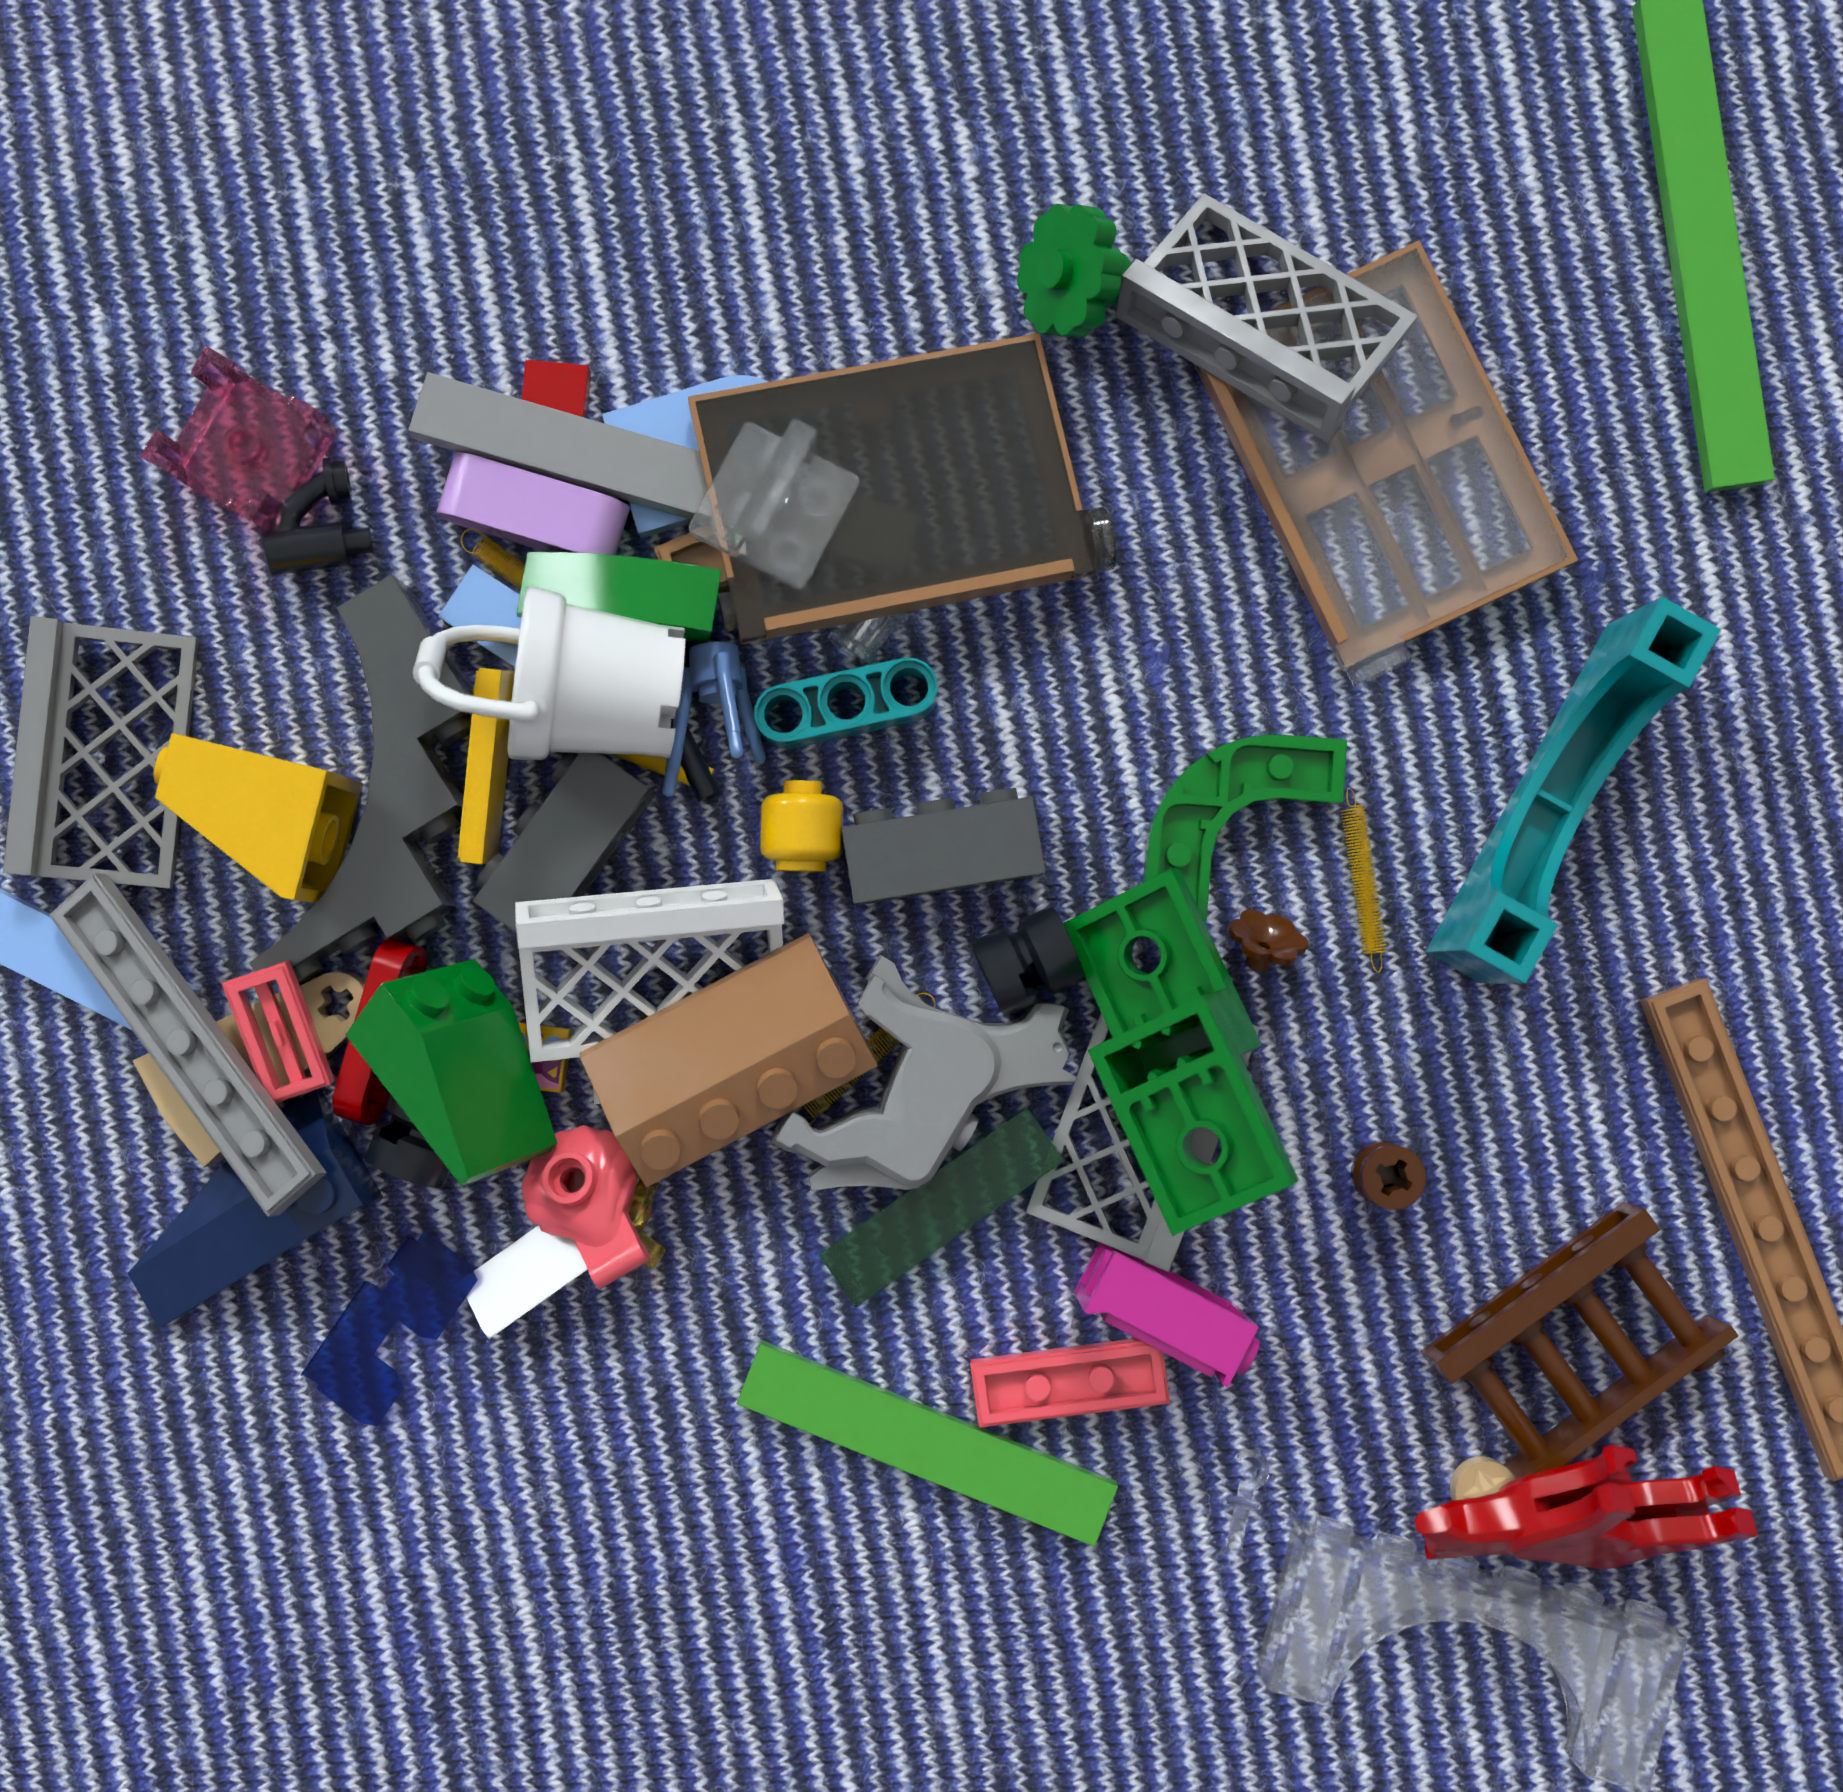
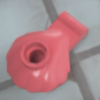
M582 1125L572 1130L555 1133L558 1144L551 1152L530 1160L527 1173L522 1179L521 1189L528 1219L532 1223L539 1225L542 1232L574 1240L588 1268L591 1279L599 1289H602L650 1261V1255L628 1215L633 1203L638 1180L636 1170L613 1132L607 1129L599 1130Z

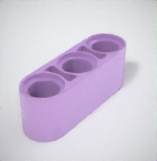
M455 452L436 514L459 526L476 529L481 533L545 552L616 555L630 506L616 498L480 456Z

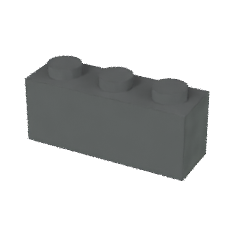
M568 752L551 776V781L556 786L542 805L538 802L532 803L516 823L513 832L519 837L505 857L499 853L496 854L481 871L476 885L482 889L473 902L516 932L515 902L584 896L657 793L601 753Z
M1007 788L979 794L980 805L955 809L954 799L946 798L916 804L917 815L892 819L890 808L853 814L855 825L841 828L854 905L859 906L1042 876L1045 873L1033 796L1018 798L1016 788Z

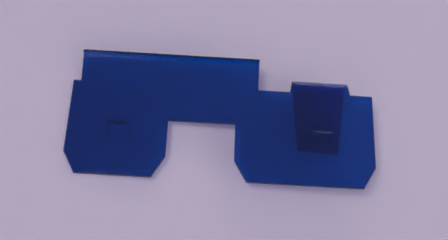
M426 1230L423 1231L418 1240L407 1235L388 1263V1268L394 1275L384 1290L365 1280L301 1373V1376H305L319 1384L316 1388L360 1423L378 1426L404 1389L397 1371L375 1355V1352L396 1321H400L419 1337L437 1340L478 1281L471 1265Z

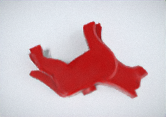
M1616 1445L1602 1448L1603 1454L1589 1460L1534 1473L1502 1485L1497 1493L1469 1499L1453 1500L1418 1513L1414 1520L1416 1531L1420 1532L1425 1540L1426 1546L1424 1548L1428 1560L1511 1554L1521 1560H1543L1595 1569L1617 1568L1656 1555L1696 1550L1736 1540H1747L1758 1536L1752 1512L1749 1509L1734 1507L1722 1512L1718 1511L1712 1514L1709 1512L1708 1506L1741 1496L1733 1469L1713 1466L1702 1470L1698 1475L1686 1478L1632 1482L1628 1467L1637 1462L1635 1450Z

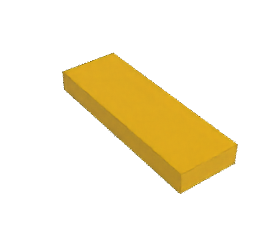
M479 668V671H476L474 696L512 702L515 671ZM472 714L458 848L460 862L482 865L488 863L499 853L509 758L508 737L510 719Z

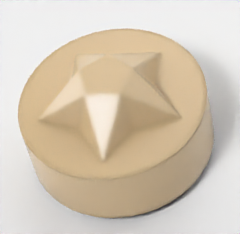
M1485 1456L1472 1457L1462 1462L1454 1471L1450 1481V1495L1453 1501L1497 1493L1502 1485L1516 1478L1510 1470L1493 1458Z

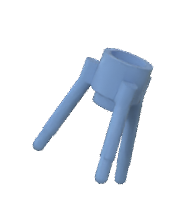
M707 642L695 645L688 650L690 667L683 668L679 709L676 708L672 728L676 729L674 743L665 767L662 791L666 797H671L675 793L693 692H698L699 701L702 703L722 705L726 735L728 737L730 754L733 758H740L743 755L737 712L738 706L755 763L763 764L766 760L761 735L754 719V710L747 689L746 669L740 667L739 648L734 643Z

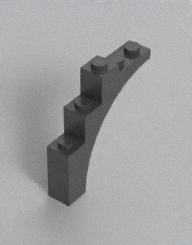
M393 574L337 607L359 653L372 710L374 754L367 802L351 848L324 894L294 928L249 962L252 969L257 971L290 960L299 985L319 975L324 970L320 961L339 949L342 950L344 955H348L374 941L378 937L374 928L378 925L386 938L405 939L409 937L412 943H416L445 926L446 922L442 915L457 907L418 842L424 839L428 845L449 836L461 826L457 818L462 816L464 797L433 748V745L440 742L442 746H448L469 735L472 713L458 711L437 702L423 691L421 685L415 681L413 669L420 644L425 638L434 636L436 631L409 587ZM446 649L439 682L447 688L473 696L470 686ZM276 979L270 981L271 985H278Z

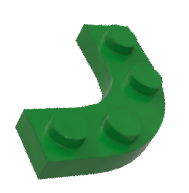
M1260 735L1230 742L1207 753L1188 767L1174 781L1156 809L1147 836L1143 882L1169 869L1179 868L1203 920L1207 921L1211 856L1218 832L1233 813L1251 803L1276 800L1329 805L1342 804L1347 740L1293 735Z

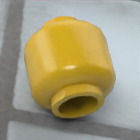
M784 781L783 793L771 794L761 804V854L765 858L775 861V871L826 872V862L838 859L843 850L841 828L843 827V803L835 796L822 794V782Z

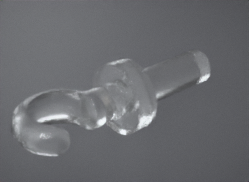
M1246 1449L1239 1452L1237 1460L1241 1461L1249 1456L1255 1457L1260 1465L1259 1475L1252 1481L1239 1480L1237 1494H1228L1226 1503L1234 1506L1226 1548L1238 1552L1242 1551L1250 1510L1258 1512L1260 1502L1252 1500L1253 1492L1255 1489L1262 1487L1269 1476L1267 1459L1261 1452L1254 1449Z

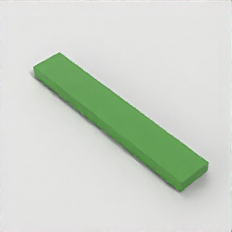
M763 1340L760 1342L736 1403L1094 1547L1118 1488L1115 1480L982 1427L979 1428L977 1425Z

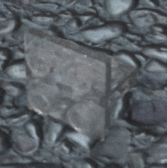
M793 418L782 438L752 422H746L689 524V533L692 537L798 590H802L807 586L858 490L860 479L856 474L816 455L817 429Z

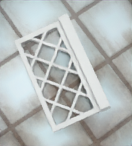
M775 879L515 902L516 932L520 955L530 1063L579 1058L580 1052L616 1034L614 1030L602 1021L623 998L650 1016L681 1000L688 991L694 993L702 989L703 987L696 982L718 958L735 971L746 966L726 950L742 932L767 930L768 950L761 957L782 947V924H784L783 898ZM723 934L717 942L710 937V935ZM693 937L709 950L686 975L665 959L662 954L676 939ZM647 941H658L652 948L645 943ZM628 943L644 957L621 981L596 961L611 945ZM593 947L587 954L579 949ZM562 950L577 961L578 964L556 988L535 972L533 952ZM653 964L678 982V985L657 1008L632 989ZM587 971H590L613 989L612 993L593 1014L566 995ZM537 989L548 996L540 1007L538 1006ZM557 1004L584 1023L570 1039L542 1042L540 1023ZM593 1031L600 1035L588 1037Z

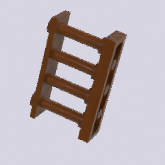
M1621 1202L1420 1351L1433 1370L1449 1383L1453 1384L1458 1379L1470 1381L1521 1451L1504 1464L1516 1479L1570 1465L1569 1462L1688 1373L1691 1371H1703L1716 1364L1725 1354L1723 1347L1739 1336L1731 1325L1708 1315L1703 1316L1696 1322L1645 1253L1648 1248L1645 1241L1661 1229L1645 1208ZM1612 1265L1625 1268L1675 1336L1674 1339L1645 1360L1593 1290L1596 1287L1594 1279ZM1561 1303L1573 1305L1624 1375L1594 1398L1542 1329L1545 1323L1542 1317ZM1510 1341L1513 1343L1521 1342L1572 1412L1570 1416L1543 1436L1540 1435L1490 1366L1493 1362L1491 1355Z

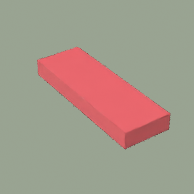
M1137 1338L971 1359L970 1362L979 1428L1171 1404L1163 1352Z

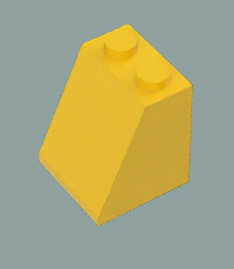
M171 733L168 746H165L158 754L154 767V781L158 785L155 798L280 897L316 903L324 894L344 860L363 783L327 770Z

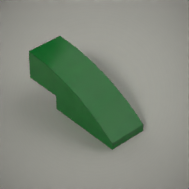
M527 552L516 614L517 617L522 618L526 589L534 586L563 594L568 604L654 624L685 628L683 637L685 641L700 644L707 643L712 632L721 569L619 555Z

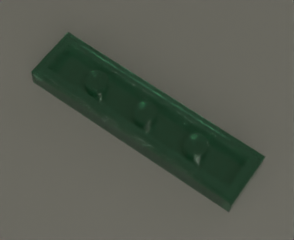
M1026 1106L939 1167L930 1181L919 1188L905 1191L819 1253V1257L856 1308L1064 1162L1065 1158L1030 1108Z

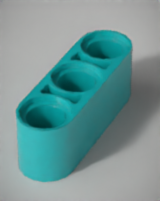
M900 658L783 683L766 689L758 697L754 707V719L763 737L771 745L781 749H794L915 723L926 718L934 709L938 693L937 678L933 669L924 661L916 658ZM915 676L925 683L928 692L920 703L914 706H905L893 698L891 694L892 686L901 677ZM853 689L864 697L865 706L857 717L840 719L830 712V701L840 690ZM782 702L794 703L802 709L800 724L795 730L788 733L776 732L768 725L770 711L775 705Z

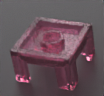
M205 346L191 370V375L207 388L176 441L161 431L156 430L140 457L192 490L258 528L268 531L270 521L279 505L292 492L311 478L339 430L314 407L293 395L288 399L250 377L232 360Z

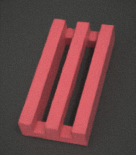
M290 960L222 983L255 1074L275 1103L331 1085L335 1081ZM272 980H277L312 1074L311 1077L306 1078L270 983ZM254 987L290 1084L281 1086L245 989Z

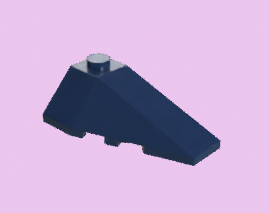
M321 1088L307 1093L280 1110L327 1174L282 1214L267 1217L226 1160L127 1273L158 1328L164 1327L383 1197L341 1122L334 1114Z

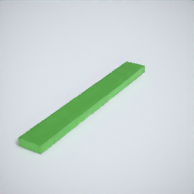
M1637 0L1632 7L1704 493L1767 485L1775 480L1703 0Z

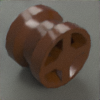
M1387 1141L1373 1142L1363 1147L1355 1156L1351 1167L1352 1182L1357 1192L1367 1201L1389 1210L1404 1209L1414 1204L1422 1195L1426 1184L1425 1168L1420 1158L1410 1149ZM1398 1161L1399 1163L1397 1165V1169L1399 1171V1176H1397V1170L1395 1168V1165ZM1393 1184V1186L1391 1187H1385L1384 1190L1381 1192L1383 1186H1389Z

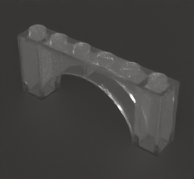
M1316 1516L1314 1524L1294 1519L1256 1666L1268 1691L1331 1707L1335 1693L1350 1667L1364 1652L1385 1637L1408 1627L1436 1621H1461L1486 1625L1521 1639L1540 1652L1549 1662L1558 1679L1566 1704L1568 1724L1565 1752L1586 1777L1642 1792H1650L1688 1638L1666 1621L1667 1613L1664 1610L1632 1599L1627 1600L1626 1608L1604 1602L1605 1596L1603 1594L1574 1583H1565L1563 1591L1541 1585L1542 1579L1537 1575L1511 1566H1503L1501 1574L1478 1568L1479 1562L1470 1556L1428 1560L1426 1554L1416 1551L1417 1545L1405 1538L1383 1532L1378 1533L1377 1540L1353 1534L1354 1528L1351 1525L1326 1516Z

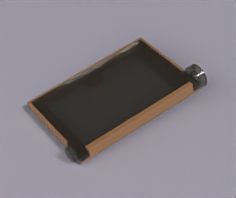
M1039 333L688 396L690 415L729 588L728 592L718 593L722 622L725 632L738 630L741 645L1094 576L1097 572L1113 570L1116 566V542L1107 510L1103 506L1086 510L1082 509Z

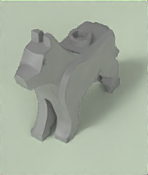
M879 955L866 977L868 984L857 1004L868 1018L903 1044L889 1074L879 1106L851 1110L815 1128H812L806 1118L792 1111L790 1115L786 1114L781 1118L770 1137V1142L785 1151L805 1155L821 1164L808 1174L811 1191L846 1186H876L904 1190L919 1188L930 1181L935 1175L951 1147L961 1151L968 1143L979 1120L971 1114L976 1105L997 1095L1018 1089L1072 1085L1077 1077L1063 1069L1069 1056V1047L1061 1033L1069 1009L1049 1002H1037L1031 1005L1020 1018L1006 1023H981L966 1019L961 1015L942 1011L925 1004L913 995L901 980L895 963Z

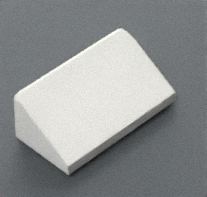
M538 1225L461 1279L459 1283L482 1331L490 1339L584 1273L588 1268L574 1240L542 1232Z

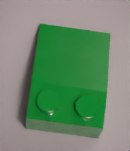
M476 959L381 983L345 1034L461 1187L551 1152L558 1144L532 1063H530V1057L514 1008L495 985L490 974L480 966Z

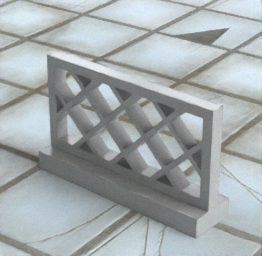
M1203 193L1144 263L1136 259L1122 275L1116 311L1118 319L1327 443L1331 441L1342 427L1346 413L1414 328L1418 317L1413 312ZM1206 220L1227 232L1229 242L1198 245L1195 231ZM1267 255L1280 263L1282 272L1251 276L1247 257ZM1234 259L1238 273L1237 278L1207 281L1203 262ZM1191 264L1195 282L1179 284L1160 273V271L1167 266ZM1321 286L1333 293L1335 304L1305 307L1300 288ZM1287 290L1292 309L1261 312L1256 293ZM1243 295L1248 314L1232 315L1213 304L1212 298ZM1374 317L1392 327V329L1386 336L1360 339L1354 319ZM1332 321L1341 322L1346 340L1315 344L1310 324ZM1297 326L1302 346L1287 347L1269 337L1266 329ZM1365 355H1370L1367 360L1365 359ZM1351 357L1355 376L1348 383L1322 368L1320 361Z
M30 616L3 873L86 881L94 873L108 875L114 884L173 889L181 818L164 804H160L145 816L122 789L152 767L154 769L158 754L165 746H168L170 741L168 740L151 753L129 726L159 704L174 722L173 733L189 737L199 640L196 637L63 623L59 619ZM79 641L106 642L120 658L121 662L91 683L77 667ZM118 644L140 647L128 656ZM157 648L181 651L179 675L160 690H157L136 666L139 661ZM130 670L151 697L121 718L99 692ZM76 678L85 689L74 697ZM177 690L174 710L165 699ZM93 698L115 724L85 746L70 729L72 712ZM120 733H123L145 759L115 781L93 754ZM70 742L78 752L67 760L68 743ZM86 761L108 787L78 809L63 792L65 775ZM116 795L138 822L108 844L86 817ZM63 805L71 816L60 824ZM164 815L161 835L152 823ZM77 824L84 829L101 849L100 852L80 867L56 865L58 839ZM143 830H146L160 847L158 875L132 872L116 851ZM109 858L119 871L94 868Z
M1102 1013L1099 1016L1087 1050L1106 1041L1109 1029ZM1253 1025V1027H1254V1029H1255V1031H1256V1033H1257V1035H1258V1034H1259V1031H1260V1027ZM1086 1051L1026 1213L1143 1259L1145 1263L1169 1272L1185 1231L1172 1236L1155 1199L1151 1207L1144 1192V1189L1148 1188L1149 1184L1147 1180L1140 1183L1125 1147L1130 1146L1128 1139L1122 1141L1106 1107L1112 1103L1109 1097L1103 1100L1092 1076L1095 1066L1088 1051ZM1252 1051L1241 1055L1245 1066H1247ZM1089 1087L1096 1103L1080 1110ZM1099 1110L1114 1145L1081 1159L1070 1136L1075 1120ZM1196 1128L1191 1136V1148L1194 1155L1202 1162L1210 1164L1219 1138L1207 1128ZM1066 1147L1073 1163L1057 1170ZM1118 1151L1133 1186L1099 1201L1084 1166ZM1077 1170L1092 1205L1071 1214H1066L1044 1205L1053 1179ZM1137 1193L1147 1216L1139 1242L1114 1233L1103 1207ZM1095 1211L1102 1228L1079 1218Z

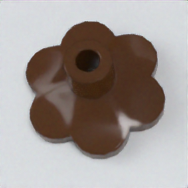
M1248 909L1243 911L1239 919L1231 921L1227 931L1229 936L1240 944L1242 952L1247 955L1245 962L1247 966L1257 972L1268 971L1272 962L1282 966L1292 965L1297 956L1303 955L1308 947L1307 938L1295 931L1292 921L1281 915L1267 916L1258 910Z

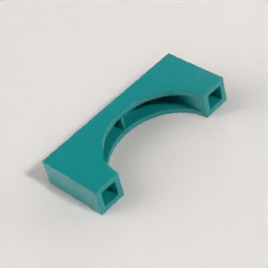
M1663 596L1606 625L1425 953L1479 983L1526 984L1558 926L1557 923L1549 918L1550 894L1561 861L1584 814L1618 760L1641 730L1670 700L1691 686L1722 629Z

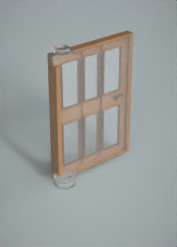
M1420 240L1346 274L1413 312L1418 317L1414 328L1348 410L1342 427L1329 443L1194 364L1342 671H1346L1354 688L1373 681L1411 661L1412 657L1405 643L1572 566L1578 561ZM1321 286L1302 295L1305 307L1335 304L1333 293ZM1289 301L1269 311L1292 309ZM1374 317L1354 319L1360 339L1386 336L1392 329V327ZM1340 321L1310 324L1315 344L1346 340ZM1297 326L1266 329L1269 337L1287 347L1302 346ZM1365 355V359L1367 360L1370 357V355ZM1351 357L1320 361L1322 368L1348 383L1355 376Z

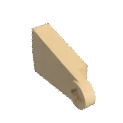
M351 972L326 973L300 985L327 1059L348 1040L345 1034L354 1023L366 981ZM331 988L337 993L349 991L352 994L353 1000L346 1006L350 1014L347 1019L342 1014L331 1016L327 1014L325 1007L332 1002L331 996L328 993ZM278 992L275 994L304 1074L308 1078L312 1074L282 994ZM259 1001L251 1005L279 1082L281 1086L290 1084ZM231 1014L216 1021L255 1074L234 1015ZM147 1053L132 1060L163 1119L201 1165L207 1167L221 1162L225 1157L152 1056Z

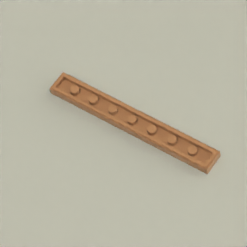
M1697 978L1639 1001L1825 1477L1832 1481H1837L1843 1478V1328L1706 978Z

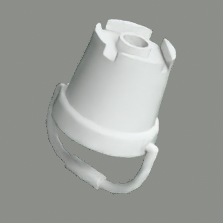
M530 586L526 589L520 629L492 625H467L452 627L435 633L434 636L427 637L421 642L413 669V677L421 685L422 690L439 703L462 712L510 719L508 756L514 760H543L549 755V752L637 754L669 758L676 731L675 728H670L671 719L675 718L676 708L679 709L685 654V639L683 638L685 628L654 624L566 603L565 596L561 593ZM469 641L518 644L512 702L465 695L440 683L439 678L446 654V647L455 643Z

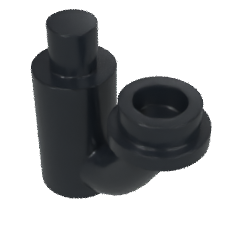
M331 457L323 458V471L311 477L292 492L273 514L269 530L263 532L265 554L272 576L350 565V555L374 552L369 527L345 530L342 521L300 526L304 516L323 498L328 496L331 506L340 505V500L352 499L350 478L345 460L333 462Z

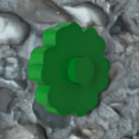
M1054 204L1047 213L1042 214L1036 219L1033 227L1034 242L1025 244L1021 249L1017 285L1023 293L1028 294L1024 304V315L1028 321L1034 324L1039 333L1084 338L1092 329H1096L1104 323L1106 308L1118 303L1122 275L1132 264L1130 259L1113 245L1116 238V226L1113 221L1106 218L1100 208L1080 204L1075 206Z

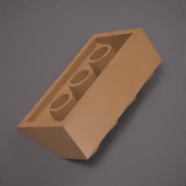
M810 933L799 937L580 1052V1059L613 1134L646 1188L878 1066L861 1027Z

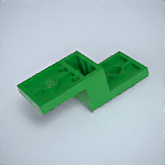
M1169 869L1064 922L1063 925L1083 967L1086 981L1113 1037L1087 1051L1171 1235L1174 1236L1297 1183L1299 1179L1241 1058V1055L1261 1047L1262 1044L1180 869ZM1142 936L1155 941L1160 949V963L1152 973L1140 970L1133 960L1132 951L1134 944ZM1198 1127L1211 1130L1220 1139L1222 1146L1221 1156L1215 1164L1202 1162L1192 1151L1191 1136Z

